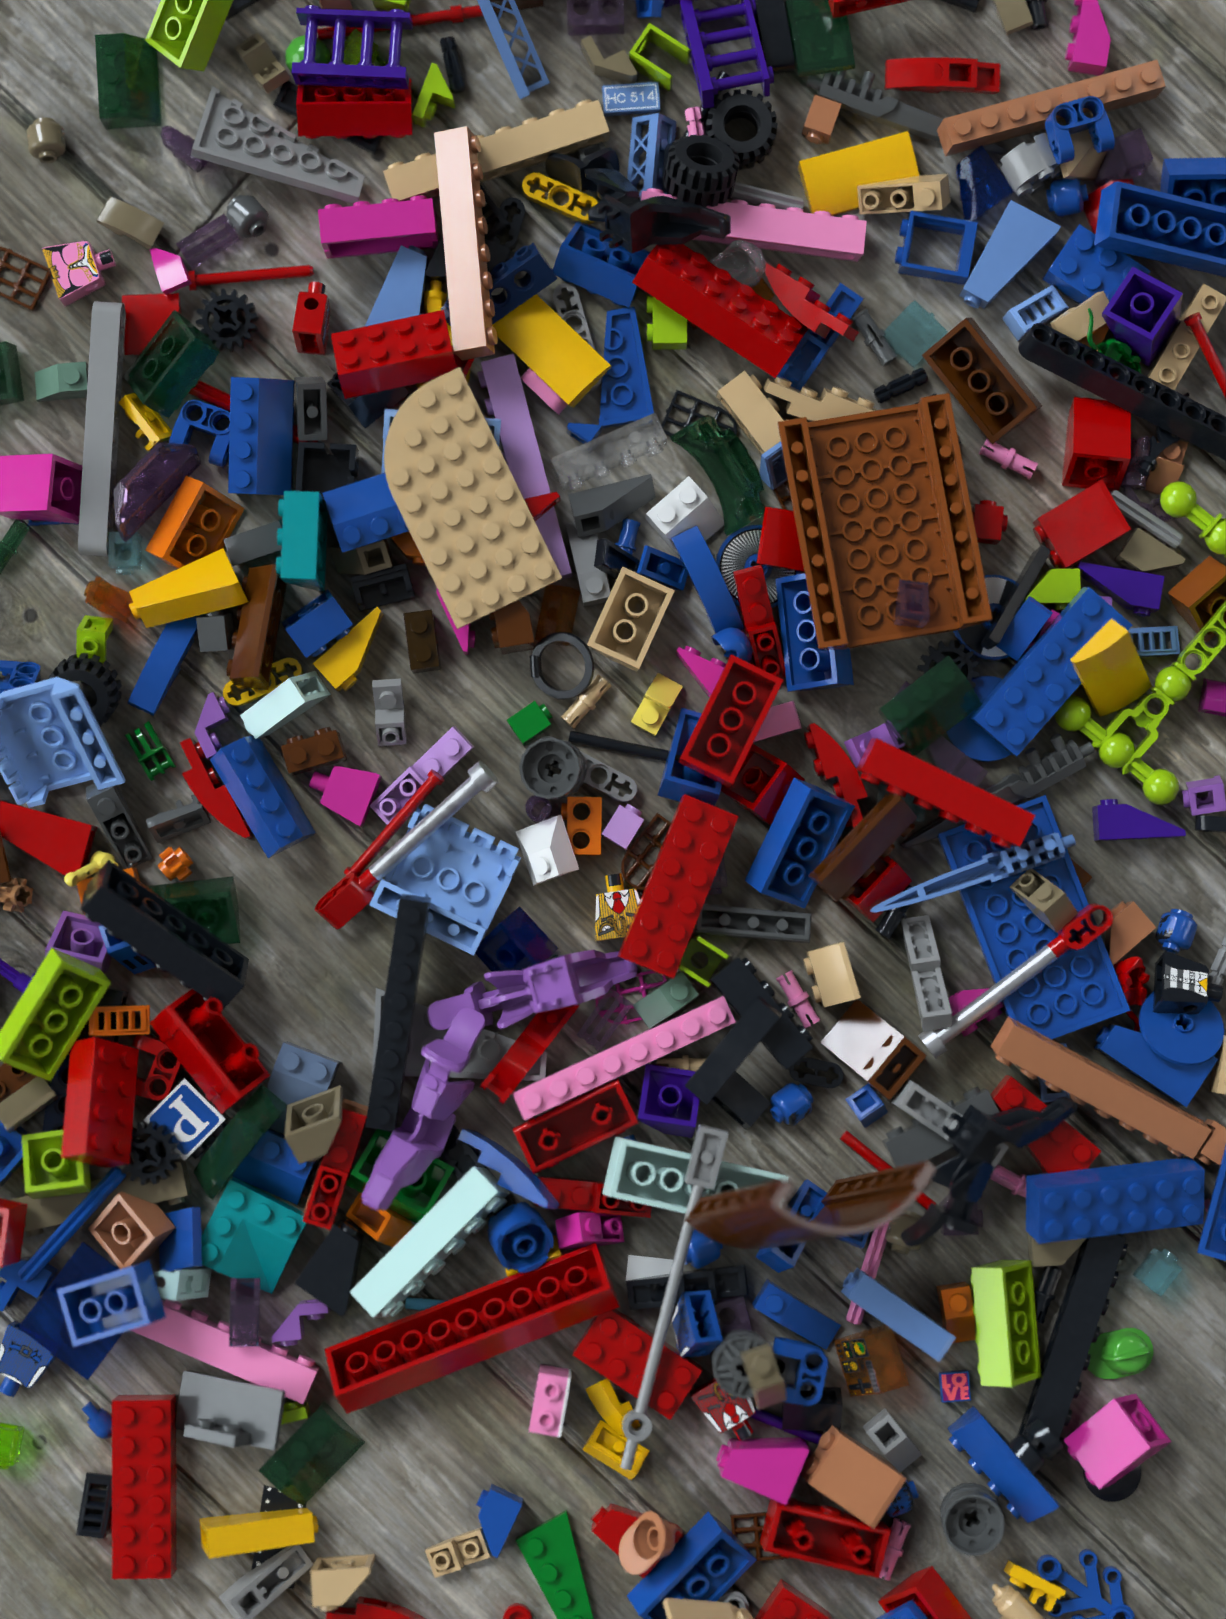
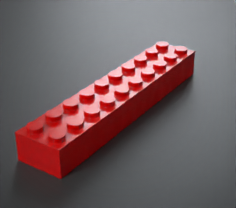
M596 1242L547 1261L533 1271L516 1273L326 1348L325 1354L336 1399L346 1414H349L619 1308V1302L606 1262Z

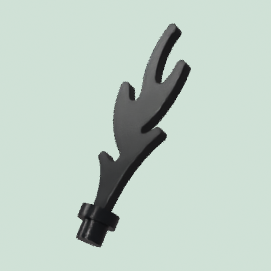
M1187 392L1184 396L1189 397L1190 394ZM1156 426L1159 443L1154 436L1149 439V455L1141 458L1138 472L1143 476H1148L1158 465L1155 460L1156 457L1164 449L1177 443L1180 437H1172V433Z

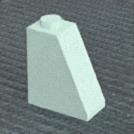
M312 671L287 679L240 716L244 721L246 730L255 739L270 735L331 694L316 671Z

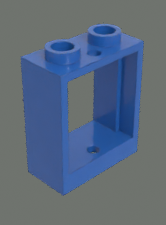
M910 211L908 218L902 219L899 236H903L904 240L903 246L897 247L894 263L899 264L898 273L965 285L969 277L978 222ZM914 227L962 235L955 271L908 263Z

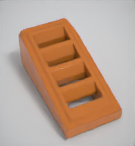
M150 1005L96 1006L89 1018V1036L150 1034ZM135 1011H141V1028H135ZM99 1012H104V1029H99ZM111 1012H116V1029H111ZM123 1012H128L129 1029H123Z

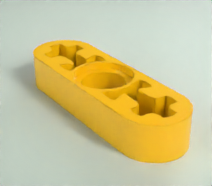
M530 173L524 178L522 189L524 196L528 200L575 221L585 224L595 222L588 220V213L586 216H583L582 209L574 206V211L570 210L573 206L574 197L578 198L577 205L586 207L587 204H590L591 208L598 204L594 197L540 173ZM538 181L540 182V188L547 192L548 186H551L548 200L544 199L545 192L536 190L535 193H531L529 184L534 185ZM560 191L565 192L569 196V201L562 206L553 202L554 194Z
M284 658L272 663V670L276 668L277 674L286 670V664L297 667V670L293 672L294 676L303 674L301 664L294 658ZM271 672V685L268 690L252 688L255 692L254 695L251 696L248 690L243 692L241 699L237 701L236 698H230L229 696L233 692L232 687L237 685L229 681L224 686L223 696L229 704L239 707L266 696L281 684L277 685L276 677ZM284 675L279 677V679L283 683L287 679H289V677L287 675ZM237 686V688L239 689L246 688L243 686Z

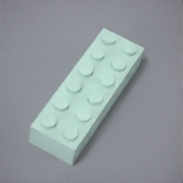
M615 1136L602 1194L686 1214L693 1185L685 1183L684 1179L691 1154ZM721 1161L714 1190L704 1188L702 1197L785 1179L788 1180L789 1176Z
M474 1166L350 1293L373 1318H386L389 1315L394 1317L404 1308L405 1304L403 1301L410 1294L415 1296L425 1286L423 1281L430 1274L436 1275L446 1265L444 1260L451 1253L453 1255L457 1254L466 1245L464 1239L471 1232L476 1234L486 1225L487 1222L484 1219L492 1211L497 1213L507 1203L505 1197L510 1192L497 1184L498 1180L487 1168Z

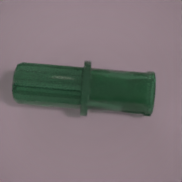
M20 520L14 521L2 541H0V575L13 554L17 555L16 549L29 531L28 525Z

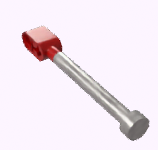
M478 761L468 770L470 777L359 877L354 873H349L318 901L315 911L336 930L342 928L372 900L374 891L371 888L481 790L488 792L498 783L494 773L483 762Z
M1092 903L1087 905L1058 932V936L955 1014L952 1017V1027L936 1029L934 1031H923L918 1037L935 1059L947 1051V1048L944 1046L946 1043L1071 948L1081 949L1106 931L1113 922L1112 912L1100 904ZM1095 910H1101L1103 913V920L1098 925H1093L1091 922V914ZM1086 926L1087 928L1090 929V931H1087V930L1082 929V928ZM1071 929L1079 931L1076 934L1077 941L1069 939L1071 937L1069 932Z

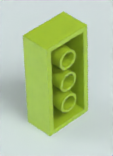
M51 947L0 1031V1061L51 1082L111 983L101 969Z
M998 1260L972 1267L973 1314L976 1318L977 1330L975 1341L978 1346V1373L981 1378V1386L1014 1387L1040 1378L1041 1369L1032 1261Z

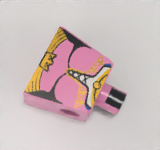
M88 241L42 248L58 298L64 306L103 287L105 282L101 271L116 266L110 249L95 254L93 247Z

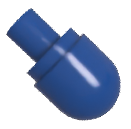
M91 1401L82 1408L83 1412L89 1417L87 1420L88 1427L101 1439L112 1437V1416L107 1410L103 1408L98 1410Z

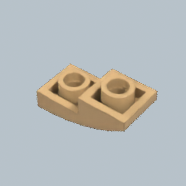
M1104 291L1097 292L1079 306L1068 309L1050 324L1053 329L1078 341L1087 336L1089 308L1094 317L1093 331L1106 324L1102 317V312L1108 305L1109 300Z
M482 1527L425 1549L435 1578L461 1570L466 1565L492 1556Z

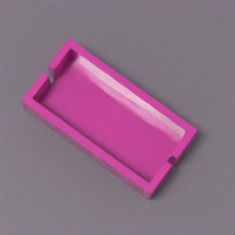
M414 196L409 201L389 198L382 200V203L378 204L359 201L353 203V206L342 207L340 204H329L325 206V209H318L321 245L327 259L398 252L401 245L409 248L411 245L419 249L437 248L439 243L433 198L427 199L426 196Z

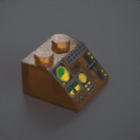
M887 1325L833 1340L850 1397L881 1394L909 1385L893 1329Z

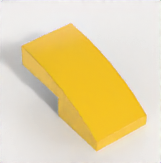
M607 1378L586 1388L589 1399L601 1417L619 1435L625 1436L622 1429V1420L626 1413L633 1410L630 1401L620 1405L613 1387ZM634 1420L631 1426L638 1428L640 1423L638 1420Z

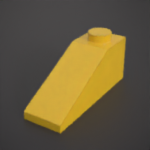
M378 607L371 611L345 637L336 642L313 663L338 692L342 688L347 691L358 681L356 676L362 669L383 617V613Z

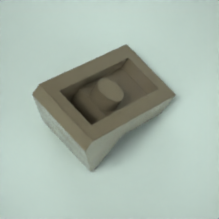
M766 1343L741 1352L740 1354L757 1409L760 1410L785 1401V1381L779 1374L770 1344Z

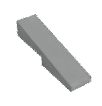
M925 915L904 918L901 920V928L922 1030L928 1031L952 1027V1012L940 968V957L930 917Z
M909 1079L904 1082L891 1102L947 1141H949V1136L943 1132L942 1127L945 1125L949 1129H954L957 1125V1120L952 1119L951 1114L957 1113L963 1116ZM1004 1143L997 1145L992 1152L991 1165L994 1169L1009 1148Z

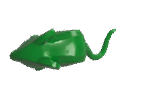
M1089 308L1087 332L1089 346L1093 350H1098V352L1141 373L1139 364L1141 358L1132 355V350L1127 344L1115 339H1108L1097 345L1094 344L1092 339L1094 317Z

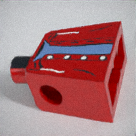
M310 282L308 292H299L292 329L297 353L326 355L331 309L328 295L325 294L326 286L323 283Z

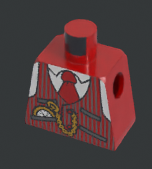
M715 1377L690 1391L692 1400L720 1433L732 1428L739 1441L754 1433L747 1421L748 1417L756 1413L751 1398L742 1399L729 1395L720 1387Z

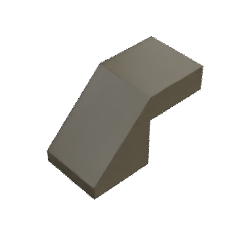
M258 32L234 47L257 83L267 94L291 79L286 69L277 61L267 42Z
M591 35L581 40V51L595 75L625 84L637 83V72L624 49L604 59Z

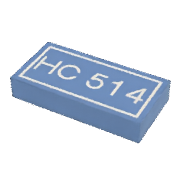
M658 82L602 85L604 116L660 112Z

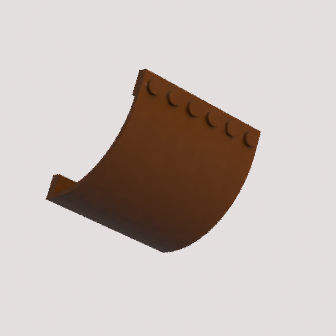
M929 1161L838 1179L821 1201L825 1205L824 1208L811 1222L796 1216L782 1206L795 1188L787 1179L701 1197L687 1215L685 1221L695 1230L714 1241L742 1249H766L865 1232L890 1222L909 1207L916 1197L929 1187L932 1181L930 1178L936 1168Z

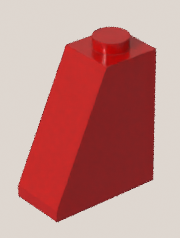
M613 1503L606 1509L602 1506L591 1518L594 1522L591 1531L619 1556L621 1538L643 1513ZM674 1524L678 1528L674 1534L676 1543L683 1535V1532L679 1525ZM661 1559L657 1560L647 1571L639 1575L644 1579Z

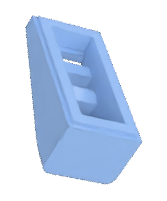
M1051 285L1011 308L1004 315L1003 321L1016 340H1020L1026 336L1034 324H1046L1069 307L1054 285ZM1045 297H1047L1048 300L1051 302V304L1055 308L1054 310L1050 309V307L1044 300ZM1036 303L1038 304V306L1040 307V309L1043 311V313H1044L1045 315L1042 316V314L1040 313V311L1038 310V308H1037L1036 305H1035ZM1026 309L1029 311L1030 315L1033 317L1035 321L1032 322V320L1025 311Z

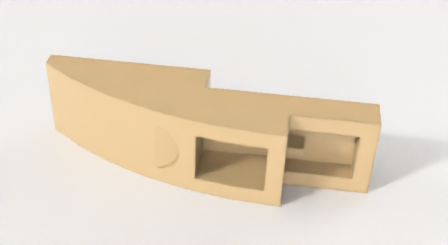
M779 376L775 380L767 377L763 387L765 392L788 401L785 407L788 414L800 418L807 417V420L818 421L877 411L876 408H873L874 402L859 397L858 401L847 397L849 394L847 391L834 386L832 390L824 388L820 398L817 397L818 392L802 386L801 390L791 387V381Z

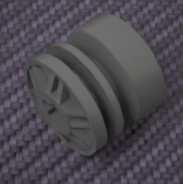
M555 738L539 739L529 745L521 757L519 766L521 780L526 788L534 795L546 799L567 798L577 792L585 780L587 771L585 758L580 750L568 741ZM559 762L558 768L562 769L561 773L552 776L553 771L549 767L551 764L556 765Z
M747 1329L731 1330L722 1336L723 1341L713 1350L711 1357L713 1372L720 1387L729 1395L742 1399L752 1398L754 1396L747 1373L741 1372L740 1367L736 1365L742 1364L741 1352L764 1345L767 1342L755 1331Z
M962 1483L951 1488L944 1496L940 1507L943 1533L949 1545L959 1553L968 1556H982L994 1550L1001 1542L1005 1530L1004 1517L996 1496L988 1488L977 1483ZM974 1510L977 1518L971 1517L968 1521L965 1513L971 1514Z

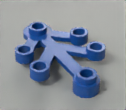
M1084 1549L1079 1554V1562L1084 1567L1087 1587L1061 1569L1060 1562L1053 1555H1043L1038 1559L1036 1568L1043 1579L1048 1581L1056 1579L1080 1596L1066 1600L1057 1598L1055 1603H1059L1060 1608L1056 1612H1048L1052 1617H1060L1063 1613L1096 1608L1103 1614L1089 1618L1075 1614L1070 1619H1115L1117 1613H1123L1124 1619H1135L1133 1610L1123 1603L1120 1587L1122 1576L1120 1571L1114 1566L1106 1567L1102 1573L1104 1581L1109 1585L1111 1604L1101 1597L1096 1569L1098 1558L1092 1550ZM1091 1554L1093 1556L1092 1562L1089 1564L1084 1563V1557ZM1047 1561L1053 1564L1049 1571L1043 1570V1564ZM1112 1571L1116 1572V1579L1109 1581L1107 1575Z

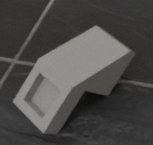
M401 678L372 680L378 746L407 744Z

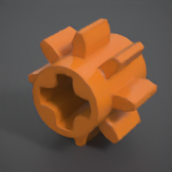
M168 847L159 854L163 861L158 864V867L170 881H173L176 877L179 881H183L192 874L188 867L194 862L181 847L175 851L172 847Z

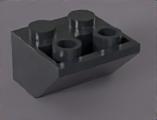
M338 372L326 383L365 429L385 413V409H391L409 394L404 386L345 399Z

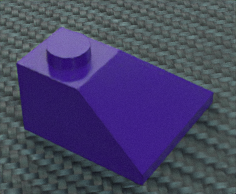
M646 1064L638 1121L664 1134L693 1138L699 1098L685 1085L696 1071Z

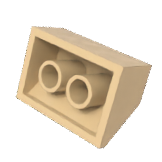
M622 567L587 646L608 659L637 672L675 590Z

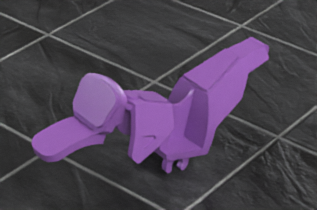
M588 950L565 954L523 970L484 974L485 980L493 984L497 990L486 992L481 981L473 983L465 989L462 995L431 1003L427 1009V1016L433 1029L444 1030L451 1026L461 1009L472 1008L484 1016L485 1026L493 1024L492 1012L503 1009L497 1026L498 1029L505 1028L532 1013L579 1005L605 995L613 985L634 978L637 975L638 967L634 963L617 957L619 951L602 953L597 950Z
M472 1008L461 1009L449 1027L444 1039H436L423 1047L421 1054L426 1060L415 1089L412 1106L401 1127L395 1128L377 1158L370 1179L362 1193L363 1204L376 1211L386 1210L401 1188L415 1183L432 1161L442 1155L453 1124L456 1122V1115L452 1113L474 1089V1082L471 1080L448 1082L451 1071L461 1073L468 1065L470 1053L485 1026L484 1016L480 1012Z

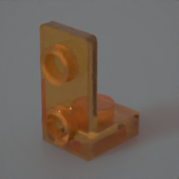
M96 576L95 580H91L85 589V602L94 609L127 623L132 613L129 604L133 603L130 593Z

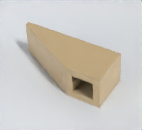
M948 174L921 175L857 186L860 215L943 210L950 203Z

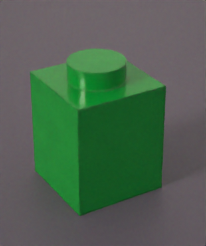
M533 701L508 718L507 723L524 746L552 727L549 720L553 717L544 704L538 706L536 701Z

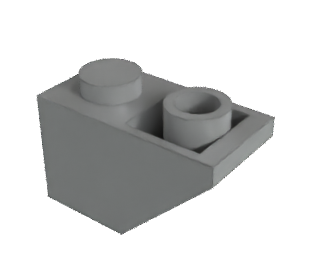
M886 1408L863 1425L866 1433L899 1472H902L922 1455Z

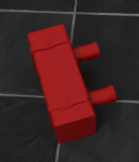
M191 989L168 1005L149 1024L160 1036L159 1039L168 1046L203 1090L209 1102L211 1101L218 1111L223 1114L266 1080L270 1074L258 1059V1048L251 1043L246 1044L221 1013L223 1010L221 1001L215 997L205 1001L201 994Z
M616 1078L576 1098L567 1100L541 1115L533 1116L512 1130L533 1174L546 1168H551L559 1164L560 1161L614 1135L618 1136L626 1132L627 1129L639 1124V1121L619 1079Z
M789 1497L785 1505L770 1498L760 1544L764 1551L779 1554L782 1557H791L833 1567L860 1576L866 1575L879 1578L890 1529L884 1521H879L876 1527L872 1528L853 1514L843 1512L834 1507L818 1506L798 1501L792 1497Z

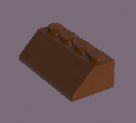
M965 318L922 354L923 358L992 444L1019 426L1042 407L1041 403L973 318Z
M275 564L249 568L248 577L244 576L242 581V589L248 602L238 605L237 621H240L238 632L234 631L232 637V648L235 649L233 659H229L227 664V676H230L231 682L237 686L264 690L269 688L287 583L281 579V574H276Z
M887 793L808 876L833 900L838 901L840 898L845 900L855 890L853 884L860 877L865 879L875 869L873 863L880 856L884 859L895 848L894 841L900 835L904 838L915 827L913 822L917 816L898 794Z

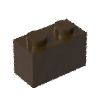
M432 609L403 613L412 673L441 670L435 618Z

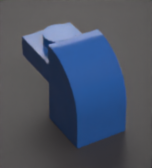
M23 1257L20 1259V1262L4 1266L0 1270V1277L7 1280V1282L2 1281L0 1283V1311L3 1312L10 1307L20 1289L36 1298L42 1296L58 1269L47 1264L31 1282L27 1283L18 1275V1272L31 1257Z

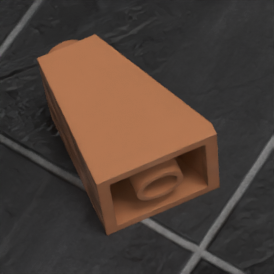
M833 1425L821 1436L818 1447L812 1456L806 1459L803 1470L800 1473L812 1487L872 1528L876 1527L906 1481V1478L887 1459Z

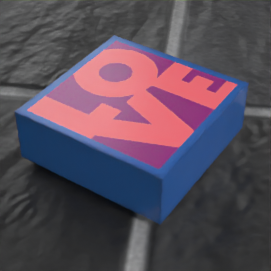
M968 1370L938 1372L942 1403L971 1401Z

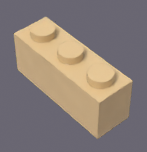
M743 371L719 389L716 397L762 455L781 441L777 423L784 420L777 413L780 409L771 397L766 398L760 391L762 385L753 374L749 376L746 371Z

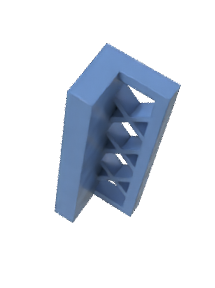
M477 0L519 99L530 95L529 92L549 84L550 82L515 0H508L512 10L505 7L507 0H503L502 5L490 0ZM492 6L500 9L498 16H496ZM503 10L514 14L517 19L513 32L501 28L499 21ZM519 26L523 36L516 34ZM504 33L511 36L509 44ZM514 38L527 43L528 51L525 59L513 55L511 47ZM530 53L534 59L535 64L528 61ZM516 60L523 63L521 70H519ZM526 64L537 68L542 78L526 86L522 77Z
M660 113L634 117L632 119L627 179L637 187V184L643 178L644 187L640 191L639 196L642 191H646L649 188H657L664 191L662 186L664 151L668 144L675 141L676 121ZM649 124V131L642 139V125ZM645 150L647 153L646 160L640 167L638 164L639 157Z

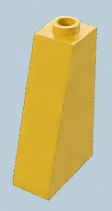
M224 548L129 591L133 603L129 604L130 610L136 620L142 619L146 628L248 602Z
M308 1508L199 1518L201 1548L209 1559L315 1542L314 1533H318L317 1516L312 1515Z

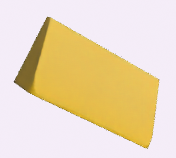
M602 1420L599 1421L583 1447L586 1453L630 1480L638 1474L650 1451L638 1443L632 1470L621 1468L620 1465L627 1437L619 1435Z

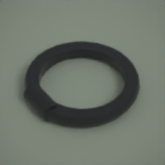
M551 633L543 637L536 644L530 655L531 677H533L537 686L545 694L553 698L571 699L577 697L589 687L593 679L594 660L592 653L583 640L571 633ZM564 641L574 645L584 658L585 673L583 679L571 690L554 688L542 675L541 656L545 648L553 642Z

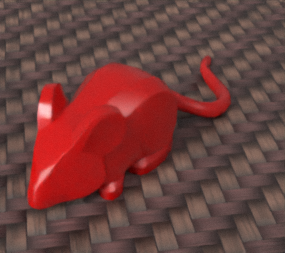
M1133 956L1124 961H1117L1113 967L1129 1008L1130 1005H1143L1147 995V989L1143 987V984L1148 982L1150 975L1144 972L1145 966L1142 958ZM1130 1008V1011L1125 1013L1134 1021V1031L1139 1032V1019Z

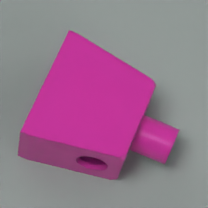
M334 766L330 776L315 771L309 787L323 792L320 804L356 825L363 827L382 776L372 772Z

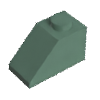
M87 362L55 364L35 372L37 401L87 398L89 367Z
M680 971L675 974L674 979L669 978L632 1006L650 1029L678 1011L699 994L684 973Z

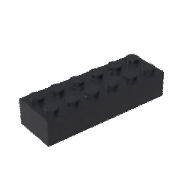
M110 860L105 863L88 883L80 908L84 916L88 920L97 922L105 927L114 938L125 941L137 954L148 957L155 962L161 971L169 972L178 978L184 987L193 989L201 994L205 1001L215 997L221 1001L224 1010L245 986L249 962L247 957Z

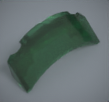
M706 415L670 436L672 442L681 446L694 457L711 480L721 504L724 518V533L726 536L764 515L765 505L761 502L759 494L764 490L760 473L747 448L729 428L726 430L721 429L714 417Z
M260 1085L228 1123L193 1171L206 1195L212 1200L223 1191L234 1172L263 1135L268 1132L276 1119L280 1118L287 1109V1104L263 1085Z

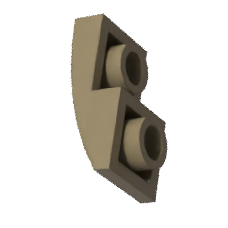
M993 0L997 16L1007 35L1033 25V20L1025 0Z
M109 197L96 221L121 237L123 235L128 236L147 249L152 247L164 224L148 213L113 197Z

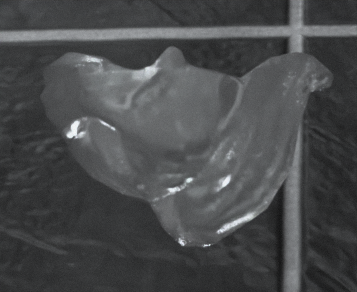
M744 240L731 242L721 254L709 261L716 267L726 270L731 277L751 288L759 283L766 269V260L761 249L753 243Z

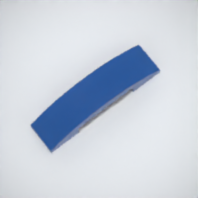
M696 525L671 537L682 564L685 565L705 608L714 633L716 634L729 627L740 630L745 629L723 576L698 526Z

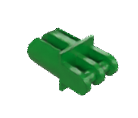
M148 721L144 726L155 743L156 748H153L141 728H137L134 732L146 754H143L131 733L126 734L125 737L148 778L153 781L155 780L154 776L159 773L165 774L166 769L169 767L175 768L176 764L150 721ZM164 753L166 760L160 763L157 756ZM153 760L156 766L149 769L146 763Z

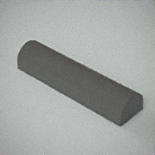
M703 904L695 924L694 934L810 943L812 914Z

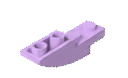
M453 726L413 766H410L370 807L388 825L427 780L431 769L438 772L444 778L474 746L456 726Z

